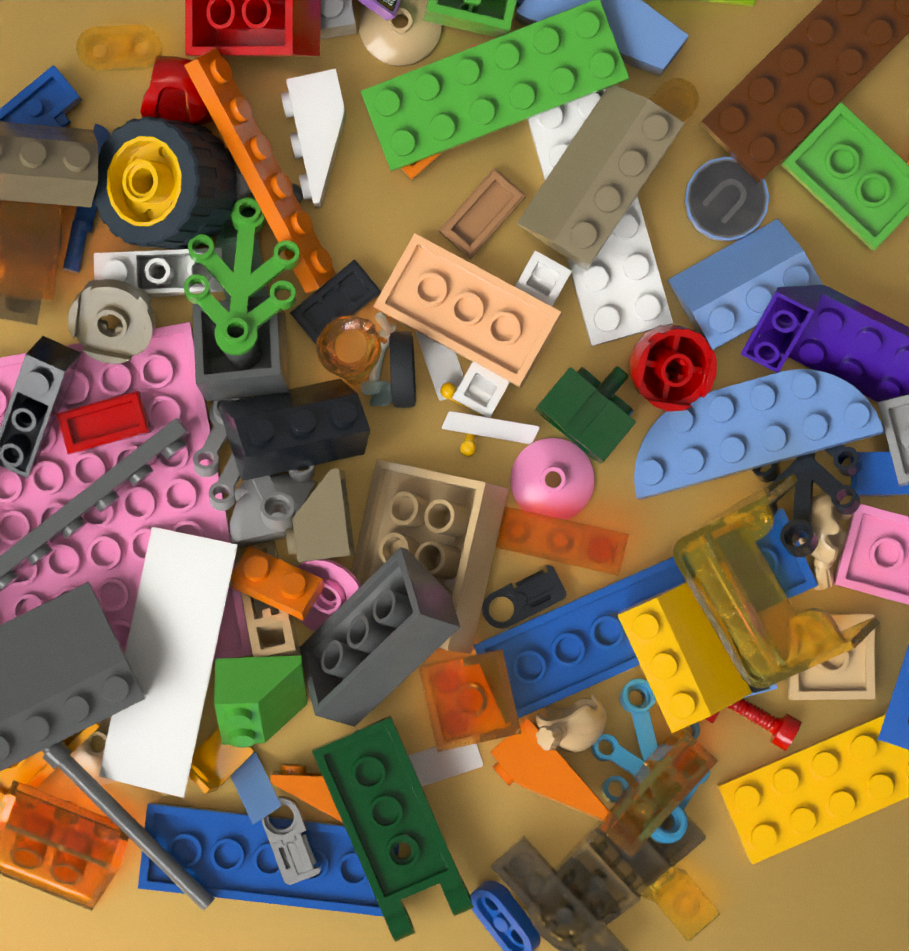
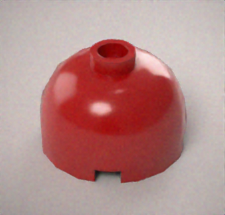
M677 324L660 325L646 332L635 344L629 359V375L637 392L654 407L668 412L684 411L692 407L690 404L695 402L700 396L704 398L710 392L717 376V358L714 351L710 349L706 339L695 330Z

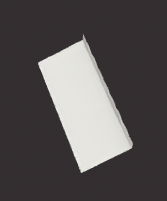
M152 527L125 655L146 698L112 715L99 777L184 799L237 544Z

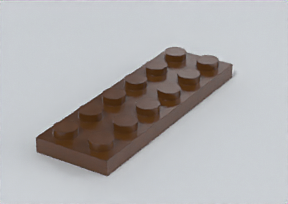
M822 0L699 125L749 175L760 183L909 34V0Z

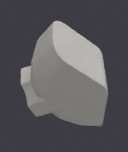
M289 474L270 475L277 491L287 493L294 500L295 514L317 487V481L314 480L298 483L291 479ZM252 479L245 480L235 490V500L237 503L229 523L231 543L237 544V548L285 538L286 529L275 531L264 525L260 513L262 500ZM276 512L273 513L271 516L283 517L285 515L283 513Z

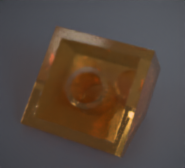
M503 649L455 657L424 664L419 667L437 752L521 734Z

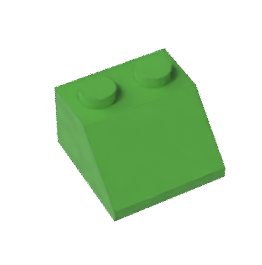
M302 655L215 659L214 706L222 745L245 748L257 743H266L307 705Z

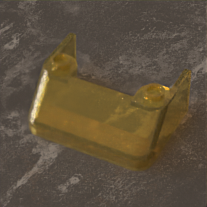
M794 474L742 499L688 532L676 542L673 549L676 565L737 671L747 684L755 688L769 687L856 648L880 624L877 617L874 616L840 631L833 617L822 609L811 608L796 614L755 541L766 536L774 524L773 513L768 504L772 503L798 482Z

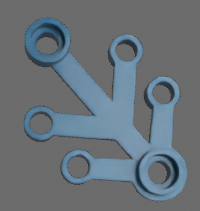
M633 679L622 688L620 703L627 712L632 714L642 760L621 747L617 739L609 734L601 735L597 742L591 746V750L596 759L612 761L649 786L652 802L629 789L627 781L621 776H612L606 779L601 786V793L606 801L611 803L620 802L645 818V827L648 834L657 842L669 844L678 841L685 834L688 827V818L684 809L698 786L709 778L710 768L702 759L696 758L687 762L682 769L683 781L670 798L666 781L688 744L698 738L700 727L697 722L690 725L693 731L691 738L683 737L680 734V730L672 733L673 737L660 757L649 712L656 698L647 680ZM631 691H637L642 695L643 701L641 705L631 703L629 699ZM605 740L611 744L612 752L610 755H604L599 751L598 745L600 741ZM691 765H698L702 769L701 779L697 780L691 777L689 772ZM610 782L620 784L622 793L619 797H614L609 793L608 786ZM661 815H667L671 818L672 827L670 830H664L660 827L659 818Z

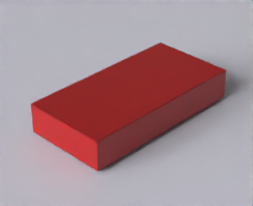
M140 391L56 413L68 455L151 432Z

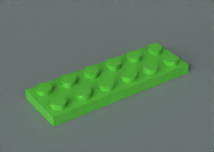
M592 0L360 92L390 171L393 172L629 80V76L601 1Z

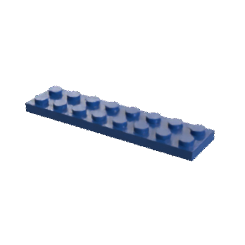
M784 508L777 510L776 515L770 520L761 521L756 519L474 644L473 646L507 723L640 665L618 618V614L621 610L699 576L717 616L754 606L756 613L818 586L806 558L790 555L781 543V530L789 522Z

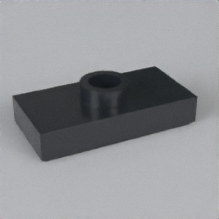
M354 259L292 310L290 314L318 346L378 297L382 291Z

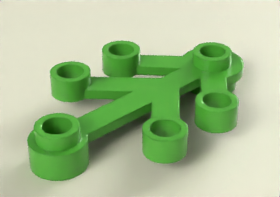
M252 197L241 198L232 207V223L238 231L234 273L215 253L213 241L209 236L198 234L188 243L191 259L196 263L202 264L231 296L230 312H228L210 294V285L206 277L194 274L189 276L184 282L186 298L190 302L198 304L216 324L214 333L216 343L222 351L230 355H242L249 352L257 342V329L279 311L291 308L296 302V290L293 284L281 280L272 285L270 298L247 313L248 302L251 296L284 270L295 268L300 261L298 246L292 241L285 240L275 246L273 257L251 273L255 234L260 232L266 223V218L256 199ZM245 208H253L256 211L252 217H243L240 214ZM199 244H205L209 247V250L204 254L194 252V248ZM284 250H290L295 254L290 260H283L279 255ZM194 284H202L205 287L204 291L200 294H193L189 290ZM280 290H287L291 294L287 300L283 301L275 297L276 293ZM233 327H240L244 330L243 335L238 338L230 337L228 332Z

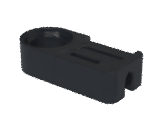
M545 565L548 570L544 573L542 569L517 582L516 588H514L512 583H509L490 593L485 598L482 606L485 620L495 628H508L565 599L566 591L554 567ZM497 597L508 598L514 606L511 618L503 622L494 620L489 614V605Z

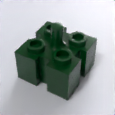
M618 366L610 372L602 383L583 367L578 372L570 367L535 409V412L569 438L597 464L605 461L636 424V421L630 417L634 410L621 398L614 395L629 377Z

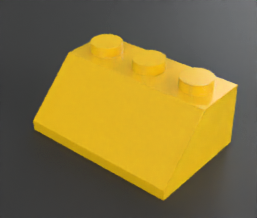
M699 576L621 610L618 614V618L671 733L708 718L752 693Z

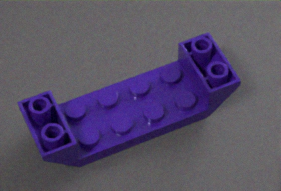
M826 285L777 287L741 352V355L776 373L780 372L789 357L813 370L823 371L845 380L863 395L877 402L909 395V327Z

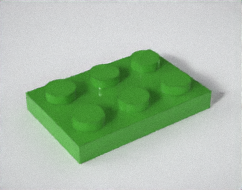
M842 102L831 111L781 165L872 251L876 250L909 215V165Z

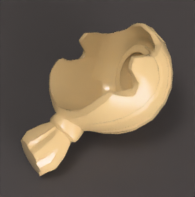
M826 493L817 495L812 499L811 525L818 535V545L811 554L815 557L812 573L818 585L812 588L813 590H823L834 585V576L831 570L832 563L836 560L837 553L843 545L846 532L842 530L839 521L848 520L852 515L840 514L833 505L831 497ZM803 537L798 541L802 545L807 541L808 538Z
M594 694L592 699L582 698L565 709H558L553 705H548L545 708V718L541 713L536 715V723L539 727V731L536 733L538 745H541L545 751L555 750L558 747L572 753H579L590 748L597 742L605 730L607 714L604 705Z

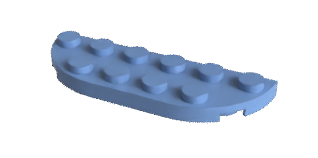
M795 369L774 373L711 391L704 398L700 396L695 402L690 404L692 407L684 411H666L660 416L646 434L637 455L634 473L636 497L638 500L647 499L885 433V430L871 403L859 390L845 380L823 371L810 369Z

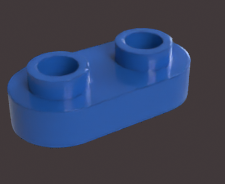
M488 880L484 881L471 893L470 897L474 905L472 909L474 914L503 951H535L539 947L541 937L536 924L528 917L504 885Z

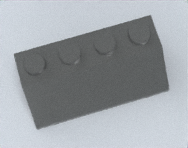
M400 547L299 647L315 716L355 727L460 628L450 593L408 549Z

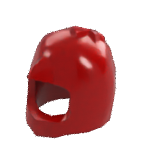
M177 56L156 57L150 86L143 96L140 108L142 117L164 118L188 122V124H197V126L213 121L184 66L191 62V59Z

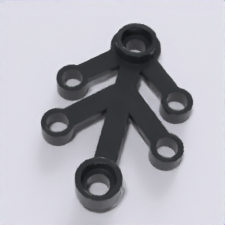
M839 445L824 450L834 458V464L842 475L853 476L861 470L862 459L854 448ZM815 452L797 457L780 475V462L772 464L771 468L766 472H760L762 467L752 469L761 482H772L763 492L754 494L749 501V508L758 520L767 521L773 518L778 510L777 502L795 486L793 520L785 524L780 533L781 543L787 552L794 557L809 556L818 545V535L811 525L813 482L831 497L833 505L840 514H853L860 506V498L855 489L840 483L815 460ZM846 458H854L850 465L842 466V462ZM852 496L849 503L845 505L840 504L843 497ZM769 502L766 509L757 510L761 503ZM803 537L808 538L804 544L796 546L799 539Z

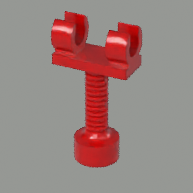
M744 698L728 706V709L732 708L733 712L739 713L740 716L743 715V718L746 717L747 720L750 719V722L754 721V724H757V726L765 728L766 731L769 730L771 734L770 743L784 751L789 748L802 724L801 721L789 714H785L782 718H775L774 715L771 716L767 711L760 710V707L749 703L748 700L745 701L746 699ZM719 712L705 719L714 723Z

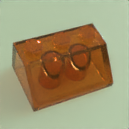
M13 780L0 802V875L92 911L120 869L129 837L107 816H102L79 807L72 801L62 800L42 792L32 785L22 784Z

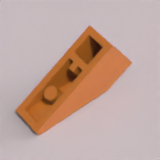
M529 718L490 751L498 761L493 766V769L508 786L515 781L520 787L529 792L610 825L617 820L557 749L545 751L541 745H538L536 733L539 731V728Z

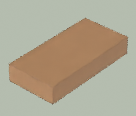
M494 168L441 227L439 232L471 260L526 198V194Z

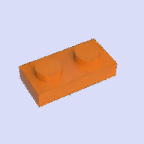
M248 546L232 571L229 586L304 621L323 590L324 582L322 578Z

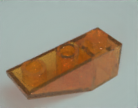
M505 506L496 548L619 576L629 534Z

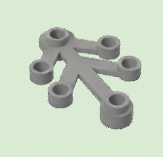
M244 397L214 400L211 404L209 418L214 427L203 448L196 451L193 456L194 470L198 475L211 477L219 470L218 453L228 438L219 411V404L244 399ZM233 453L218 482H215L209 488L210 505L219 511L228 510L235 503L234 489L240 479V474ZM204 459L213 461L212 464L207 466L200 464ZM314 465L309 466L305 471L291 470L289 471V476L298 483L308 482L314 476ZM270 475L252 479L262 500L260 513L264 525L275 531L284 530L293 523L292 518L295 516V503L292 497L287 493L278 492ZM218 493H226L229 495L225 499H218L215 497V495ZM280 512L283 513L285 516L273 517L271 515L273 513Z

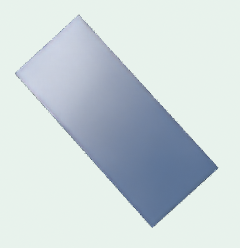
M255 751L231 776L253 825L282 806Z

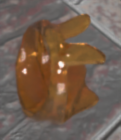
M353 315L342 316L334 319L323 329L317 338L316 352L318 360L326 370L338 377L344 378L349 384L357 385L372 372L382 352L381 342L385 344L387 340L378 333L371 320ZM349 329L362 332L367 341V350L364 356L359 361L353 363L341 361L335 351V342L338 336Z

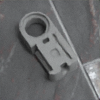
M279 796L280 803L287 805L293 811V823L287 828H277L270 822L269 815L262 819V824L283 880L286 884L292 885L318 875L321 865L314 866L317 862L306 834L302 833L307 830V826L299 805L289 797Z

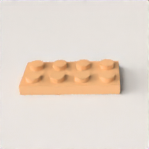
M415 233L373 306L376 310L466 359L479 364L520 388L523 387L563 315L556 308Z

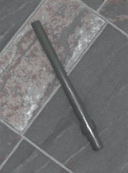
M63 741L42 750L45 754L42 758L53 769L58 767L202 911L213 902L215 898L70 755L72 750Z

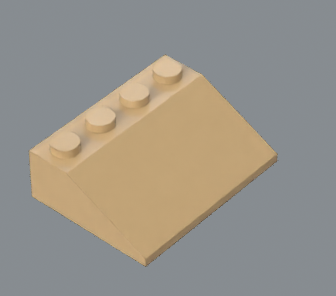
M377 459L351 572L362 586L400 547L408 549L450 593L460 628L439 648L471 654L509 489L482 481Z

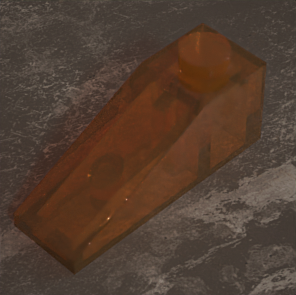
M678 730L670 733L648 757L598 828L629 857H632L718 760L687 731Z

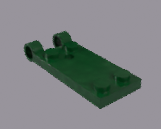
M391 715L312 749L321 774L395 942L415 934L414 926L402 899L440 883L454 916L474 908L468 889L459 873ZM401 842L407 843L411 847V853L406 858L398 857L394 851L395 846Z

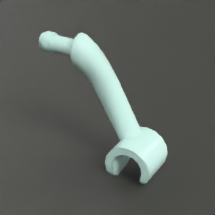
M379 312L375 315V319L383 329L372 347L369 379L361 385V391L364 395H372L370 400L371 406H386L392 401L391 384L388 381H380L384 355L389 347L390 333L397 332V326L389 324L386 315Z

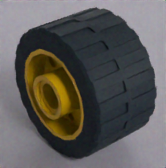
M151 116L142 117L141 119L134 118L127 121L123 126L117 127L100 148L101 151L98 156V184L94 195L95 207L99 210L101 220L116 237L122 238L128 244L141 247L188 249L189 241L198 234H204L210 238L215 234L217 235L223 228L226 219H229L233 201L236 198L235 181H237L230 152H227L223 141L212 134L211 130L206 127L197 126V124H188V122Z

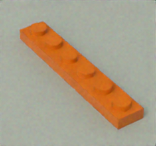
M216 47L184 66L278 243L289 240L298 246L300 261L293 268V271L305 293H309L320 288L336 275L332 266V259L327 250L321 246L313 230L309 215L302 210L293 193L289 177L282 172L273 155L270 141L262 134L252 115L250 103L241 95L232 78V71L228 62L221 57ZM290 250L283 251L288 260L292 259L295 255Z

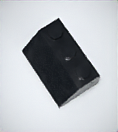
M341 378L293 388L287 393L259 395L219 404L221 418L242 481L365 454L370 427L358 393Z

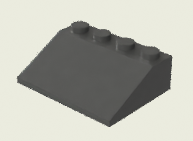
M89 582L0 625V771L146 698Z

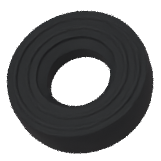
M409 331L392 332L389 336L392 403L396 408L414 407L416 403L413 335Z

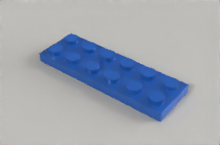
M153 802L147 804L145 830L213 897L383 916L344 824L305 820L307 830L302 833L306 834L317 862L314 866L321 865V870L316 876L288 885L284 882L262 824V819L253 825L248 813ZM269 816L270 822L275 827L281 829L289 827L294 820L293 818ZM400 843L397 844L394 849L395 854L397 856L399 854ZM142 851L138 889L185 894Z

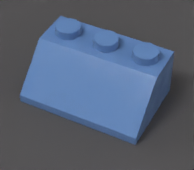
M779 219L772 221L667 280L693 328L706 339L711 350H715L755 328L777 287L823 285L806 253Z

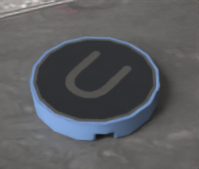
M732 157L709 160L695 171L686 186L685 208L687 217L698 232L711 240L734 241L742 239L756 230L767 214L769 193L765 179L758 183Z

